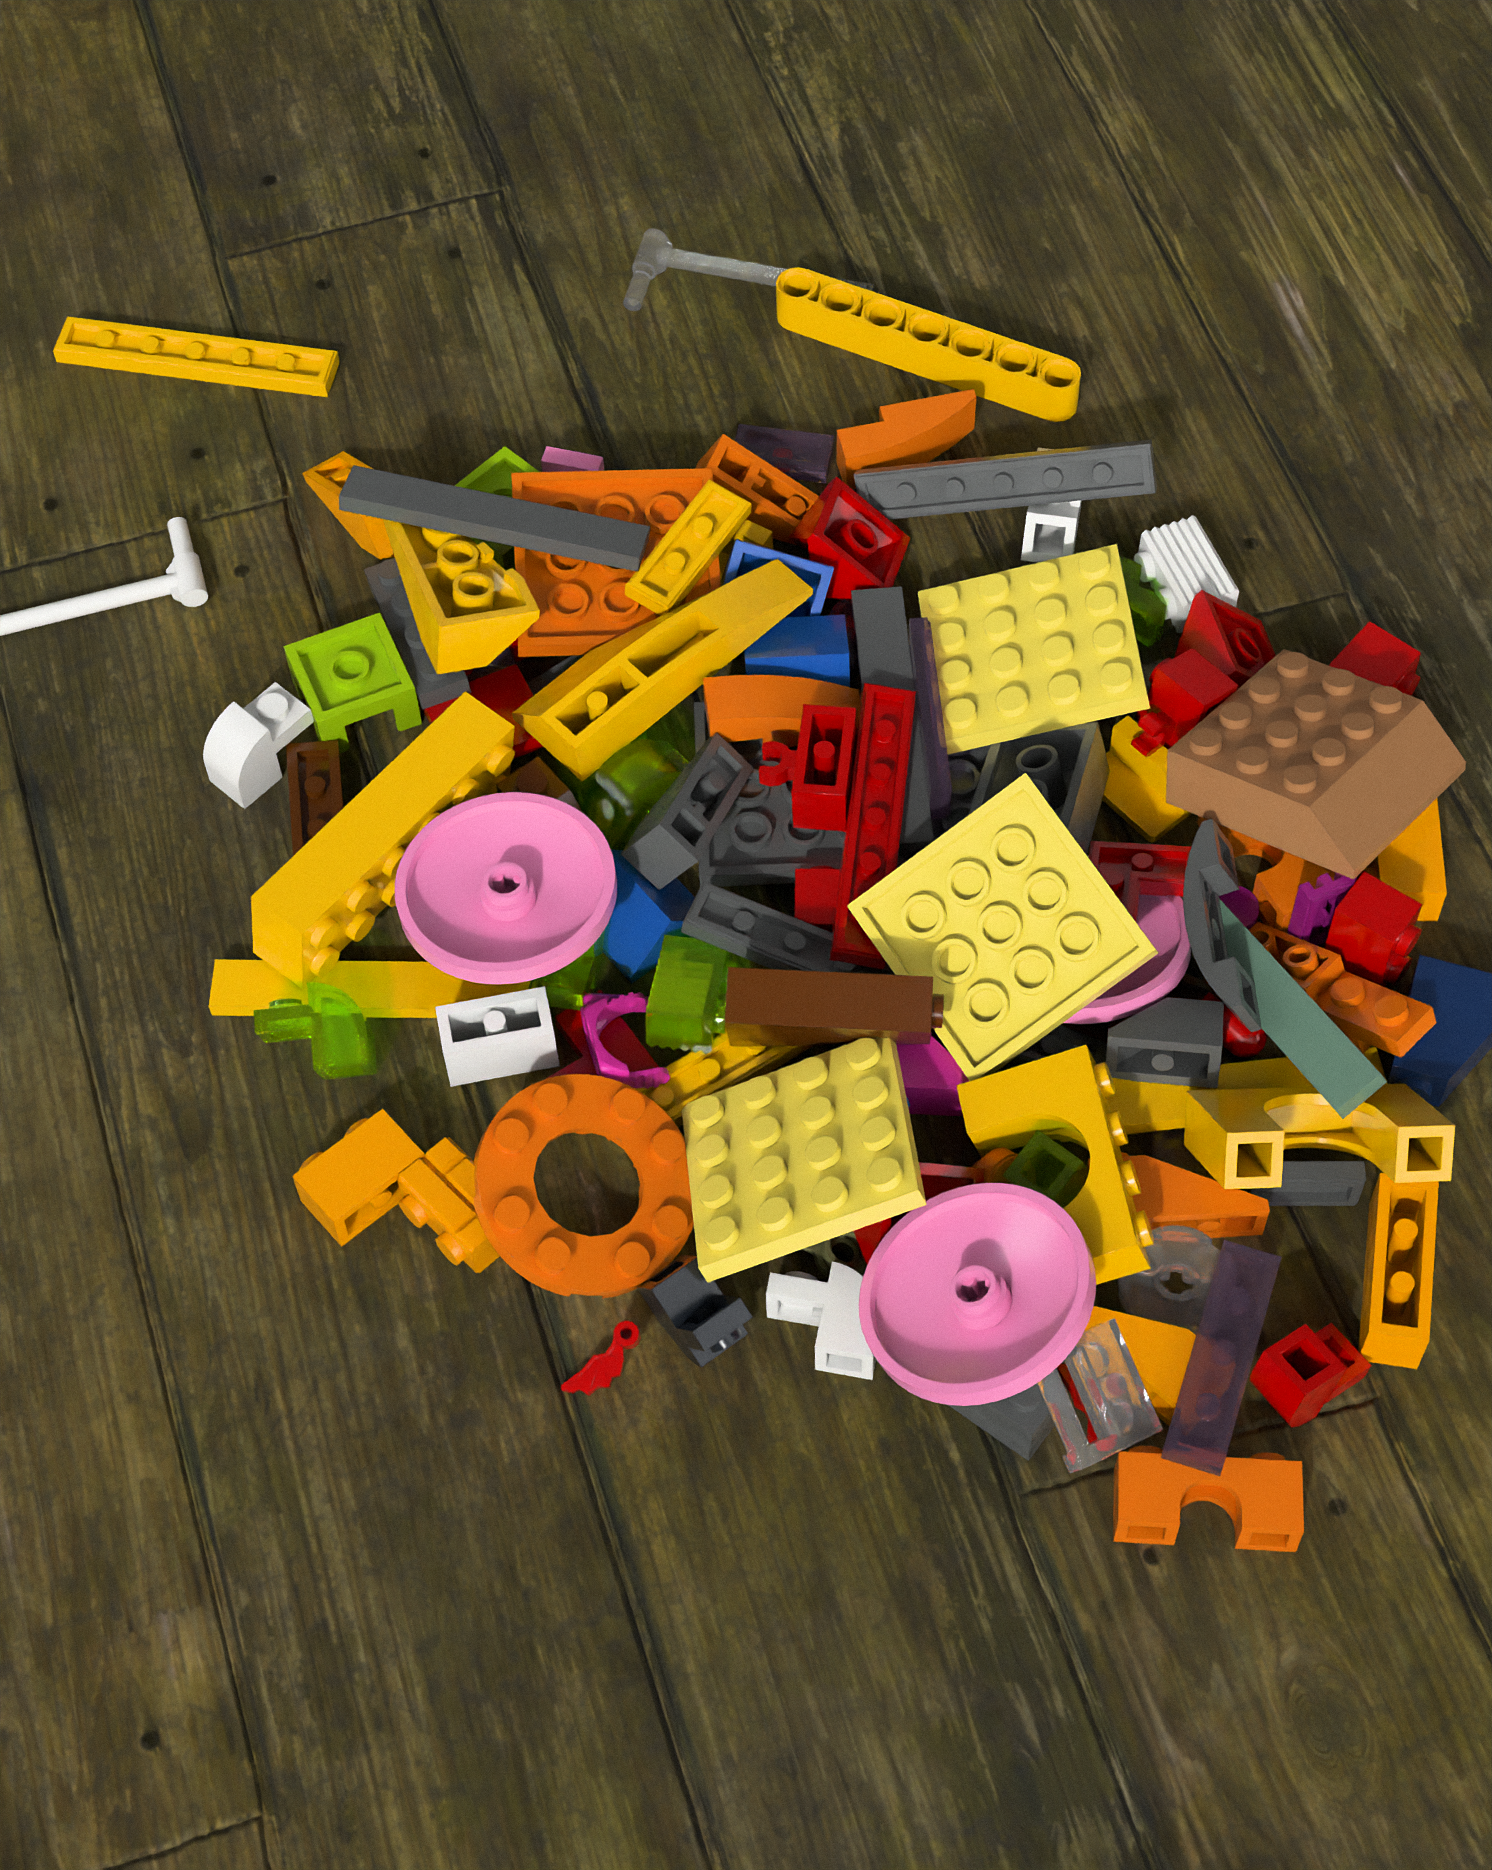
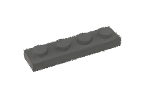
M388 559L382 563L365 568L364 572L370 589L413 682L422 709L424 710L460 697L465 691L471 693L464 670L437 675L421 641L396 559Z

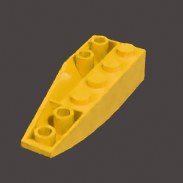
M780 560L771 561L589 651L512 713L513 719L583 782L703 684V678L715 675L813 595V588Z

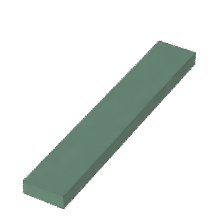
M1220 900L1228 957L1234 956L1255 983L1262 1030L1339 1116L1344 1119L1386 1084L1387 1081Z

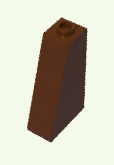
M728 967L725 1027L730 1046L739 1047L847 1045L861 1038H890L896 1045L930 1044L931 1028H942L944 994H933V977Z

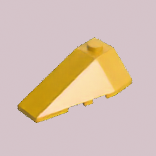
M383 519L421 641L437 675L488 666L539 619L540 610L524 578L513 568L506 571L494 560V551L485 542L477 545L467 536Z

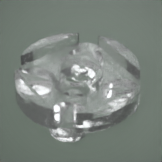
M1178 1225L1153 1229L1154 1245L1145 1247L1151 1269L1127 1275L1117 1280L1118 1296L1120 1303L1127 1312L1126 1314L1187 1328L1199 1338H1207L1217 1331L1219 1324L1229 1313L1236 1290V1274L1233 1263L1227 1254L1224 1257L1220 1250L1212 1245L1213 1239L1202 1231ZM1171 1272L1182 1273V1281L1192 1284V1289L1183 1290L1182 1294H1174L1168 1288L1163 1287L1161 1281H1168Z

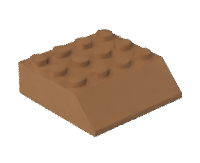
M1283 649L1168 750L1166 803L1205 819H1213L1217 824L1354 880L1465 771L1466 761L1423 700L1402 693L1394 687L1383 686L1361 678L1348 670L1337 669L1315 661L1302 653Z

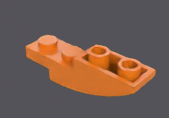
M1257 922L1249 929L1251 934L1362 1054L1369 1047L1374 1046L1402 1058L1437 1023L1432 1006L1346 972L1341 955L1260 922Z

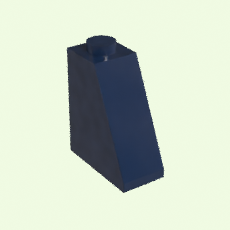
M1420 955L1407 996L1432 1006L1437 1023L1402 1058L1395 1055L1392 1056L1387 1083L1406 1084L1430 1105L1439 1107L1492 1048V973Z

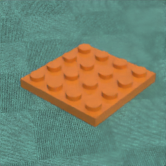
M712 468L511 473L512 498L650 526L649 542L640 566L709 479L713 481ZM514 546L515 570L524 578L540 610L539 619L518 637V657L586 655L589 651L660 617V615L625 595V585L636 571ZM719 555L678 607L721 587Z

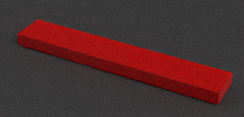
M864 682L861 693L829 960L852 963L878 969H884L886 963L847 905L897 869L916 691Z

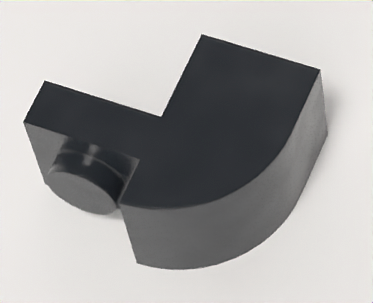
M683 1254L652 1278L637 1286V1289L662 1327L683 1353L699 1367L709 1363L748 1334L743 1324L753 1318L740 1297L723 1295L714 1280L711 1282L706 1281L698 1268L697 1256Z

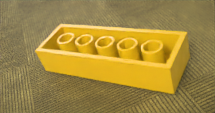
M465 691L251 896L253 953L301 989H304L316 976L322 978L327 975L337 963L340 952L352 940L355 942L362 940L374 925L375 917L387 905L390 907L396 906L394 893L397 869L405 850L422 828L444 811L460 803L497 793L496 784L510 775L511 762L515 755L513 750L515 726Z

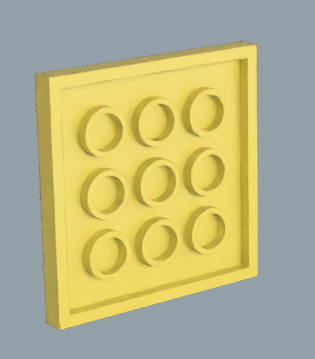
M1117 544L918 591L938 739L943 756L1150 708Z
M1026 773L847 905L895 975L933 977V994H944L942 1028L933 1029L969 1081L998 1071L1158 954L1156 948Z
M890 1038L858 1039L847 1045L806 1058L798 1063L752 1078L749 1081L722 1091L703 1096L687 1103L682 1110L698 1268L707 1282L927 1205L897 1046Z

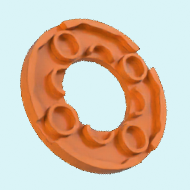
M569 1074L534 1083L513 1096L498 1111L486 1128L476 1150L473 1166H475L474 1182L476 1195L473 1200L480 1225L500 1257L522 1277L545 1290L567 1297L571 1294L602 1296V1299L629 1293L669 1265L679 1254L692 1231L694 1222L685 1138L675 1122L659 1105L642 1092L619 1081L589 1074ZM593 1133L605 1136L608 1141L611 1140L624 1149L633 1162V1166L637 1169L640 1181L638 1209L629 1223L612 1234L590 1237L570 1232L552 1220L538 1200L533 1179L537 1157L546 1144L563 1134Z

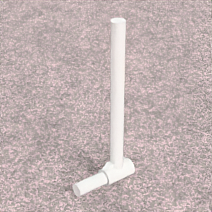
M175 517L167 523L175 556L172 563L166 569L167 575L0 615V636L172 594L173 599L182 602L183 605L188 607H197L204 604L208 599V593L199 556L193 550L186 519Z

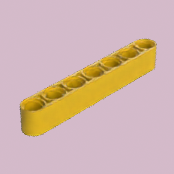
M790 268L783 271L777 278V320L783 328L962 391L974 389L976 396L1048 421H1065L1072 418L1077 411L1081 371L1080 367L1069 358L809 269Z

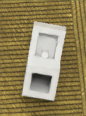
M1038 448L1037 451L1054 450V449ZM1082 501L1029 506L1026 516L1021 560L1043 562L1072 555L1074 553Z
M276 682L244 708L233 701L215 721L204 745L203 760L209 780L241 807L246 809L283 777L276 753L314 722L311 709Z
M832 1262L828 1282L818 1281L816 1277L799 1271L787 1272L785 1275L770 1272L766 1290L767 1318L819 1327L815 1342V1370L869 1380L873 1379L876 1358L866 1343L859 1318V1295L863 1276L854 1269L837 1262Z

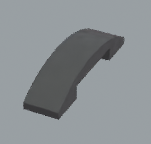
M1209 819L1201 822L1188 857L1183 888L1185 926L1194 958L1205 979L1235 1017L1250 1032L1262 1029L1255 983L1234 956L1228 957L1219 896L1239 890L1233 848L1214 820Z

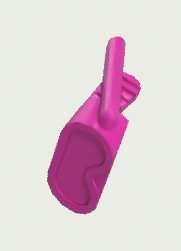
M631 992L628 995L585 994L583 997L584 1007L580 1010L581 1019L597 1076L610 1078L633 1088L649 1089L652 1086L656 1088L659 1087V1084L663 1083L664 1085L670 1079L667 1068L659 1067L629 1072L627 1064L614 1058L599 1040L602 1030L618 1016L630 1012L661 1013L667 1006L665 998L644 996L641 992L637 994Z

